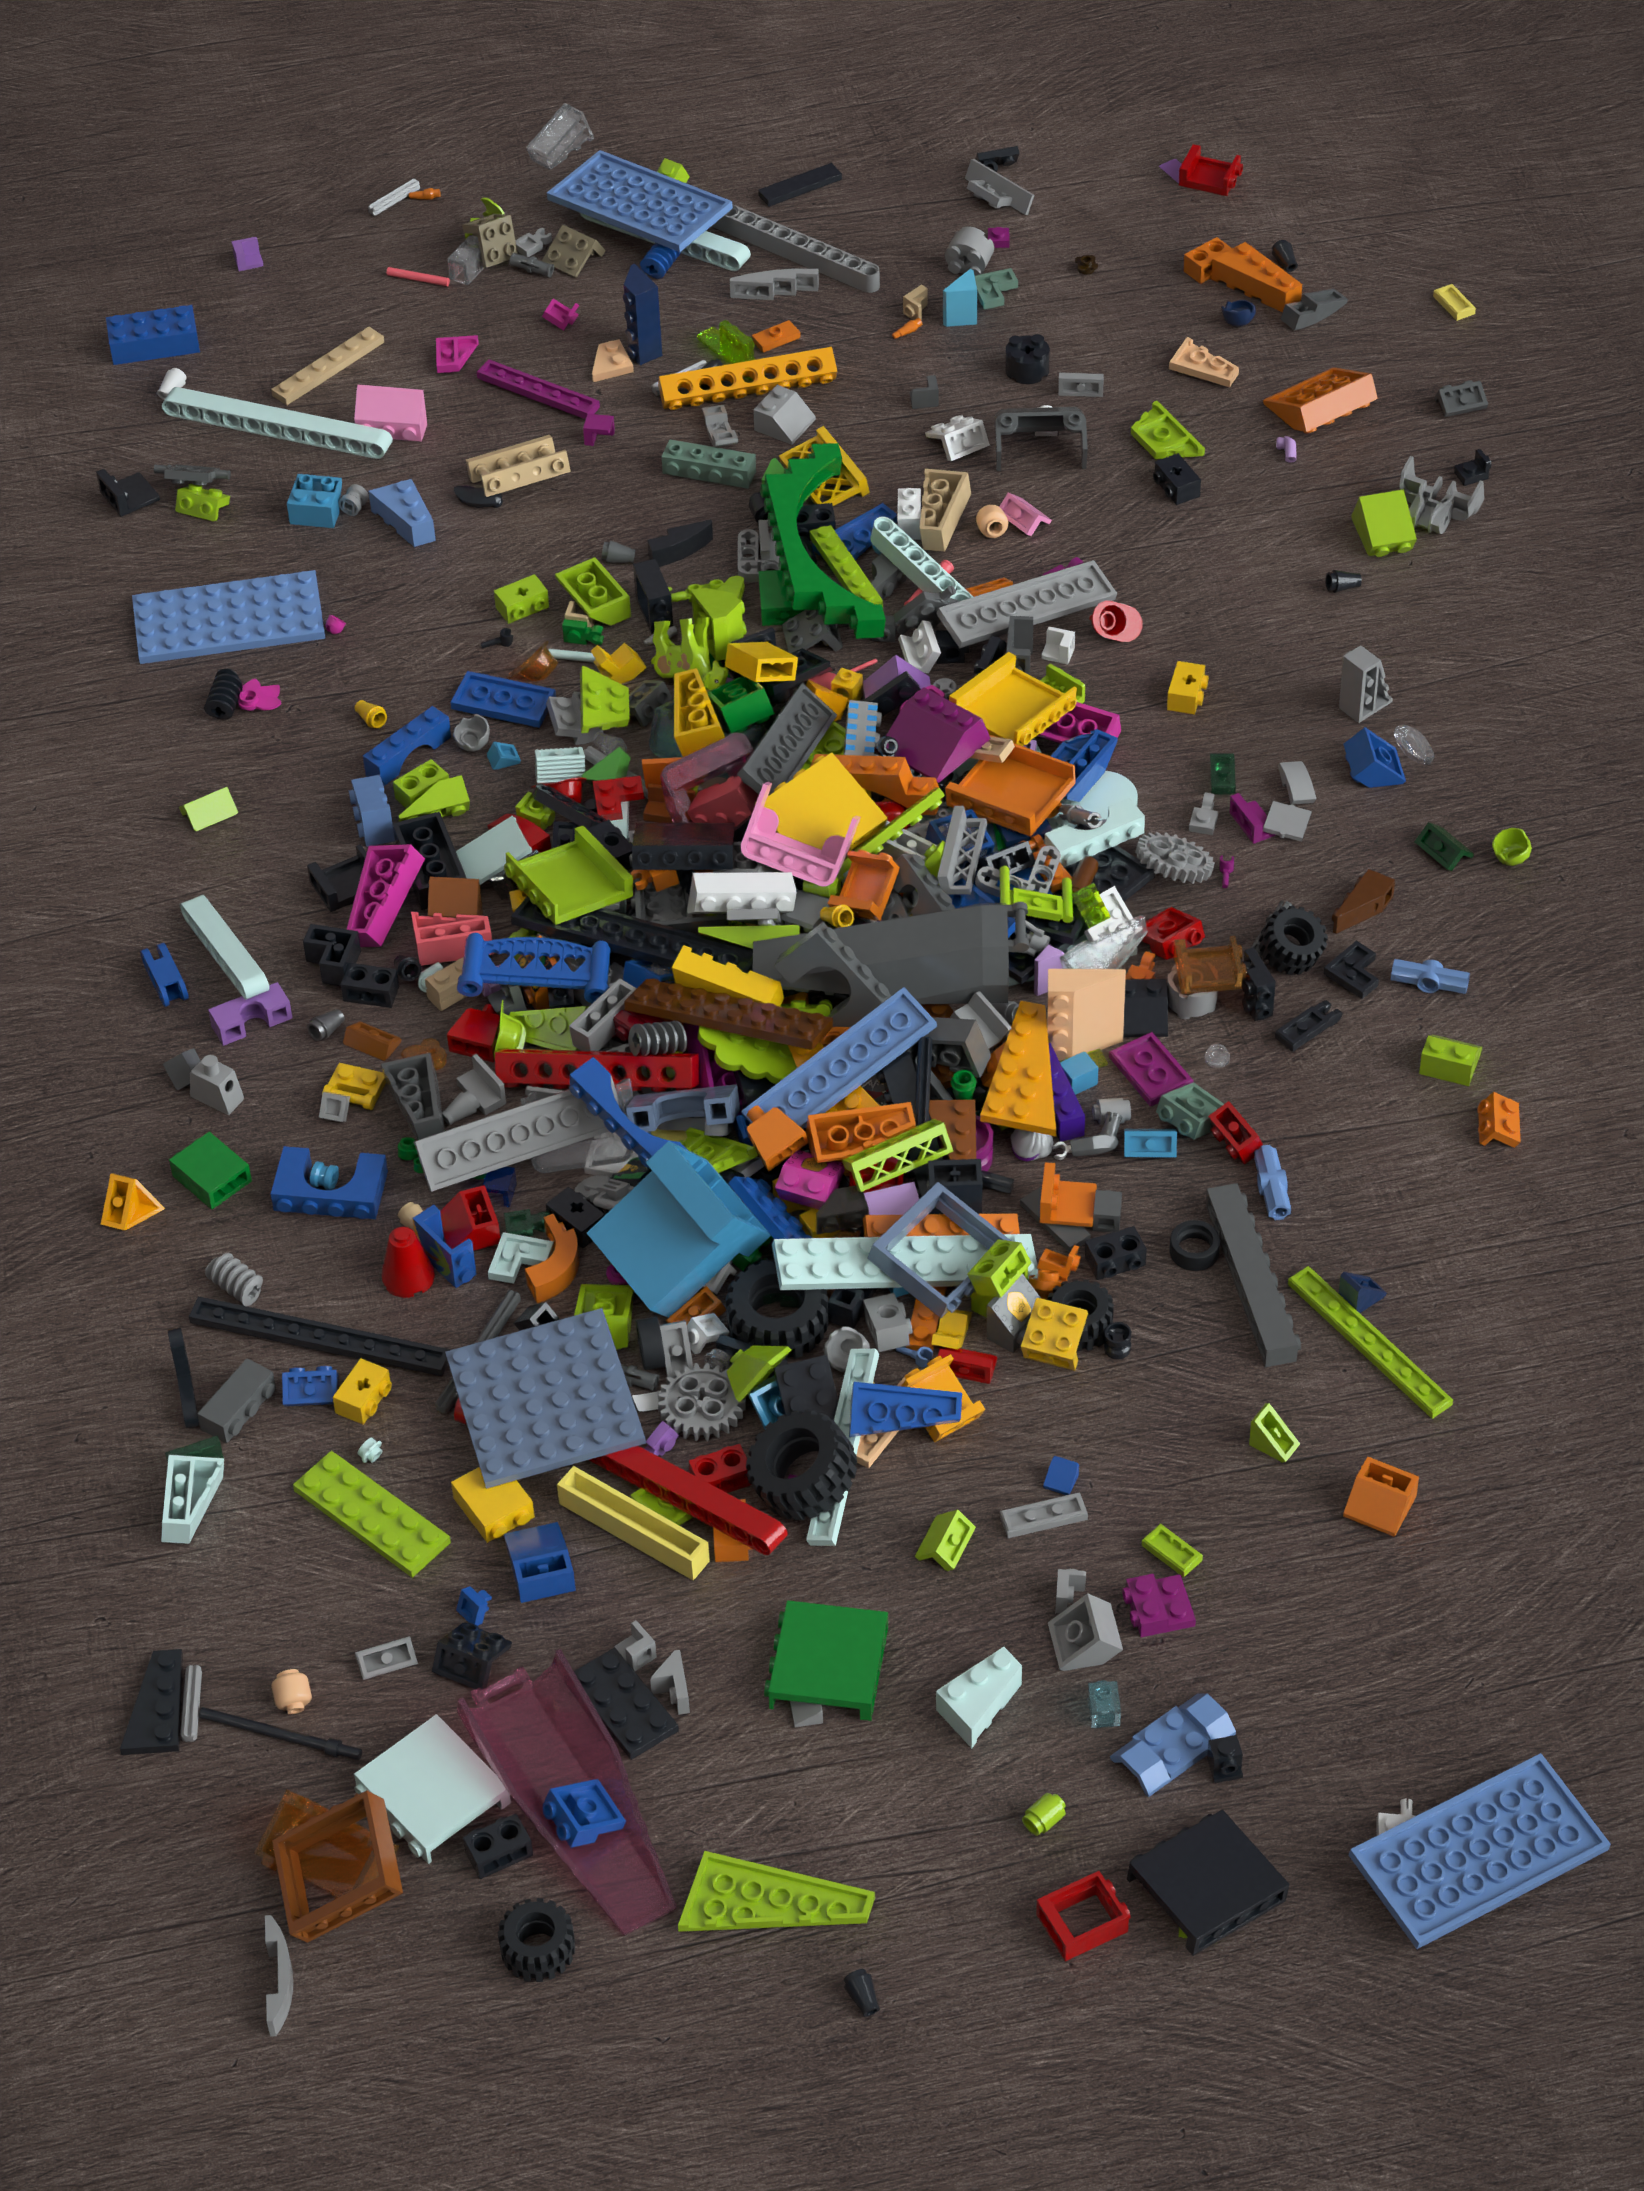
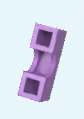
M278 982L269 985V991L247 1000L240 996L208 1009L211 1026L223 1046L246 1037L244 1023L249 1019L261 1018L267 1022L269 1027L293 1018L290 1001Z

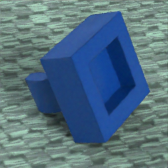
M471 1586L461 1590L456 1611L469 1623L478 1626L483 1623L485 1612L489 1610L487 1601L491 1600L492 1597L485 1590L477 1593Z

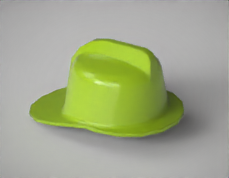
M504 1000L501 1003L500 1031L493 1060H495V1052L501 1049H523L526 1040V1031L523 1024L519 1020L504 1014Z

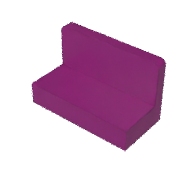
M1240 793L1230 796L1229 813L1253 844L1276 836L1275 834L1263 832L1267 815L1256 801L1247 803Z

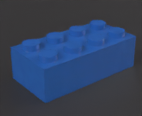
M192 305L106 317L113 365L200 353Z

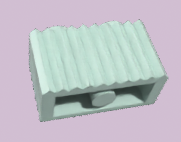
M583 747L535 750V776L537 784H551L571 778L582 777L581 775L585 773Z

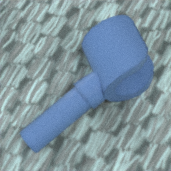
M906 1347L896 1348L897 1352L914 1358L917 1366L921 1368L927 1366L928 1359H932L933 1351L929 1347H921L918 1351Z

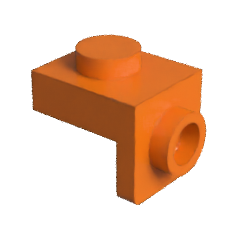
M1074 1245L1069 1256L1045 1249L1039 1259L1037 1269L1059 1272V1277L1067 1279L1071 1270L1076 1272L1081 1257L1077 1255L1079 1246Z

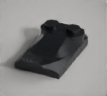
M801 648L790 653L798 657L794 681L758 683L764 687L769 701L779 704L785 702L790 696V690L798 687L808 679L835 671V668L831 667L830 661Z

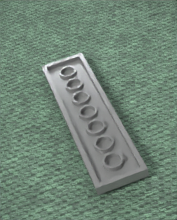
M1092 560L939 607L937 615L959 648L988 640L991 636L997 637L1007 634L1010 616L1033 617V625L1096 606L1105 600H1115L1117 592L1096 562Z
M611 1076V1087H612V1090H613L614 1098H615V1100L617 1101V1103H618L620 1109L622 1110V1107H621V1104H620V1101H619V1098H618V1095H617V1092H616V1089H615V1085H614V1082H613V1079H612V1076ZM570 1089L416 1140L414 1144L429 1190L432 1192L609 1132V1130L605 1127L604 1121L598 1115L594 1116L591 1114L586 1103L581 1098H575Z

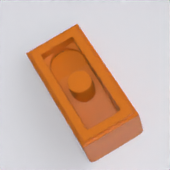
M705 1286L672 1314L666 1322L673 1323L685 1320L687 1325L692 1317L715 1313L719 1317L726 1311V1308L713 1292Z

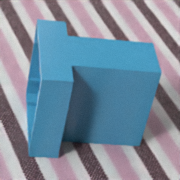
M668 1141L646 1162L652 1171L587 1232L589 1237L651 1311L668 1318L691 1299L738 1253L749 1257L771 1236L707 1159L671 1141Z

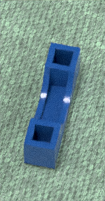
M431 706L364 754L363 761L366 777L380 775L383 786L400 775L403 762L415 748L421 745H428L435 750L451 738L449 717L434 706Z

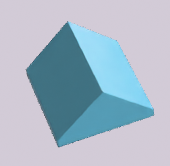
M969 269L943 290V325L946 327L977 324V286L974 270Z

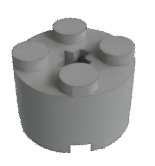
M963 227L960 231L957 230L945 251V259L948 263L949 271L954 274H964L969 269H972L975 276L981 275L994 252L992 240L990 238L988 240L984 237L985 233L974 227Z
M1189 959L1180 961L1172 967V971L1167 977L1168 1005L1177 1013L1179 1018L1199 1017L1215 1010L1218 974L1211 965L1206 963L1205 966L1199 964V960Z

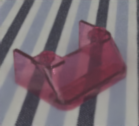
M731 734L662 769L660 780L665 806L673 823H689L685 815L690 806V800L686 793L687 790L726 771L729 777L738 776L737 773L753 752V748L744 734Z

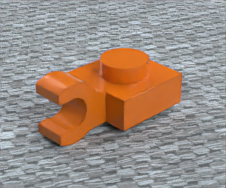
M1145 951L1139 967L1131 965L1125 979H1155V972L1152 971L1155 966V962H1152L1155 954Z

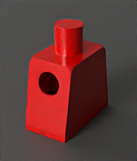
M486 1004L482 1011L473 1008L466 1009L447 1033L449 1052L469 1057L477 1054L482 1060L494 1063V1051L500 1031V1016L497 1015L491 1004Z

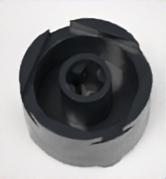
M1040 334L1010 337L1005 353L1006 375L1010 379L1011 377L1017 379V383L1026 385L1042 381V377L1045 375L1047 377L1049 374L1050 348L1044 337Z

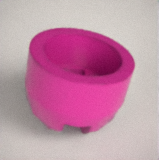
M329 615L326 621V629L331 634L340 633L346 625L343 620L333 615Z

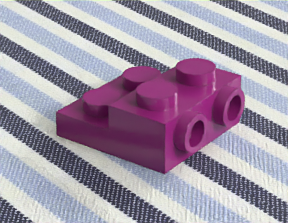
M1154 1574L1126 1579V1587L1122 1588L1124 1603L1126 1605L1130 1604L1132 1610L1130 1611L1131 1624L1133 1628H1138L1140 1637L1195 1627L1196 1619L1181 1575L1155 1579Z

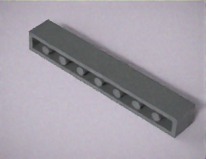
M1238 1183L1208 1188L1206 1207L1212 1224L1219 1233L1223 1254L1265 1368L1296 1362L1297 1352L1301 1350L1300 1338L1292 1330L1293 1320L1291 1314H1286L1284 1309L1286 1307L1283 1293H1278L1277 1277L1275 1272L1271 1273L1269 1269L1270 1259L1268 1253H1263L1261 1234L1254 1229V1215L1252 1212L1248 1213L1246 1194L1241 1193Z

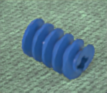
M655 243L643 260H641L640 267L651 277L661 279L681 252Z

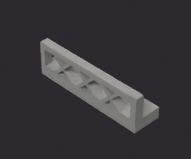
M954 806L937 876L939 886L946 894H971L986 831V818H967L964 806ZM967 827H979L972 834L966 831ZM969 843L975 846L967 852L962 849V847ZM966 860L971 863L962 870L958 867L959 864ZM961 878L966 881V886H953Z

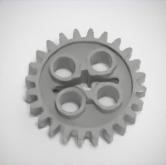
M1156 832L1155 835L1152 833L1143 835L1142 838H1139L1135 850L1136 858L1141 859L1140 863L1147 864V869H1154L1155 874L1162 873L1164 878L1171 877L1173 881L1180 879L1183 883L1186 880L1194 884L1195 880L1199 883H1202V880L1207 881L1208 877L1212 874L1215 864L1213 857L1209 856V852L1202 851V846L1196 847L1195 842L1189 843L1185 837L1182 839L1178 838L1177 835L1171 837L1168 833L1161 835Z
M695 1363L694 1370L684 1366V1373L675 1370V1379L667 1377V1385L661 1384V1393H658V1412H660L661 1421H666V1424L673 1427L677 1434L683 1431L684 1439L693 1434L695 1441L699 1439L700 1435H704L705 1440L709 1441L710 1434L720 1438L719 1431L722 1430L728 1434L730 1433L729 1425L733 1427L738 1426L737 1419H743V1411L746 1410V1398L741 1402L735 1398L726 1372L728 1369L721 1373L720 1365H717L712 1370L709 1363L705 1364L704 1369H700L699 1365Z

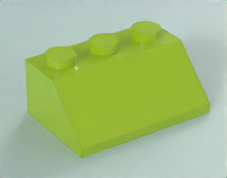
M596 557L555 574V578L590 618L612 626L631 617L630 596Z

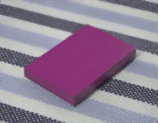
M1153 1032L1109 1051L1111 1061L1150 1107L1158 1104L1162 1095L1194 1082Z

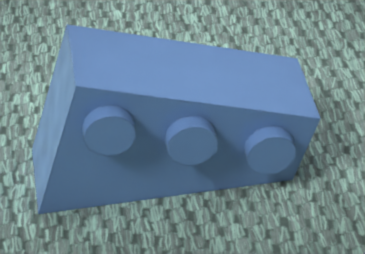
M412 479L369 490L371 512L375 515L379 514L387 525L391 524L396 528L397 533L412 546L416 547L436 541L433 519Z
M380 775L351 780L353 790H348L351 805L356 804L353 807L355 821H360L357 824L359 838L364 837L366 847L394 842L390 805L387 804V796L384 793V786Z

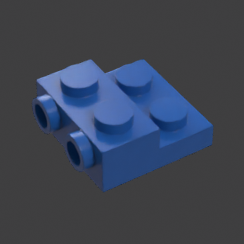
M599 1779L551 1788L542 1807L545 1818L552 1819L557 1826L558 1838L561 1841L566 1840L570 1848L595 1843L599 1834L621 1830L626 1823L625 1818Z

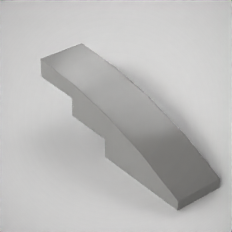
M819 269L770 270L730 278L731 298L773 300L774 295L796 296L797 290L818 291Z

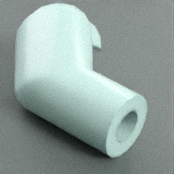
M439 962L420 973L418 987L421 991L426 992L425 979L443 969Z

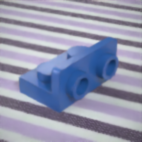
M331 1366L316 1367V1371H305V1368H290L289 1372L282 1373L284 1407L334 1404L333 1396L338 1390L339 1380L337 1370H332Z

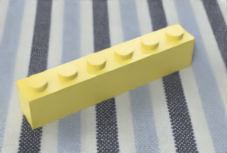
M573 1466L557 1484L560 1505L689 1579L694 1580L710 1562L707 1541L579 1468Z

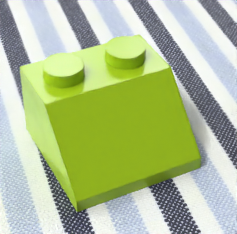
M1428 1035L1421 1054L1419 1074L1469 1086L1482 1047L1437 1035Z

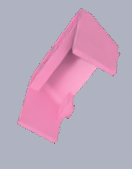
M764 783L741 843L743 855L748 859L782 872H792L793 876L819 886L832 884L848 853L861 817L856 815L852 818L846 837L839 835L830 836L825 841L822 850L776 833L779 824L778 815L773 810L764 807L772 783Z

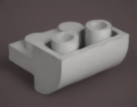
M573 692L571 698L548 697L546 705L557 736L573 737L575 745H581L594 741L603 733L604 730H600L599 727L590 728L589 733H581L580 692Z

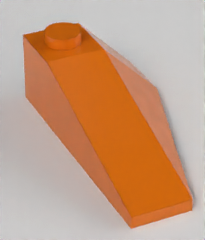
M911 1102L808 1115L806 1134L811 1155L817 1163L848 1158L915 1128L916 1123Z

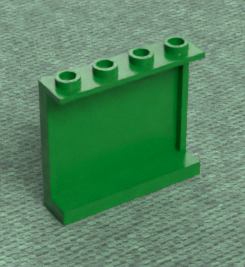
M787 1600L785 1612L780 1611L778 1628H781V1633L775 1634L774 1651H777L776 1657L771 1656L769 1663V1674H772L771 1680H766L764 1697H769V1709H774L776 1699L860 1709V1720L872 1721L888 1634V1612Z

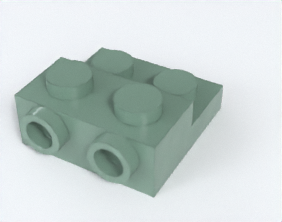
M1193 1082L1162 1095L1156 1113H1158L1162 1121H1167L1176 1126L1182 1135L1196 1139L1210 1133L1212 1124L1208 1116L1224 1104Z

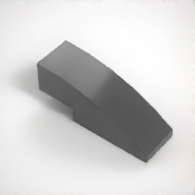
M1335 289L1305 293L1300 302L1285 304L1280 320L1293 330L1302 329L1327 318L1343 307L1348 299Z

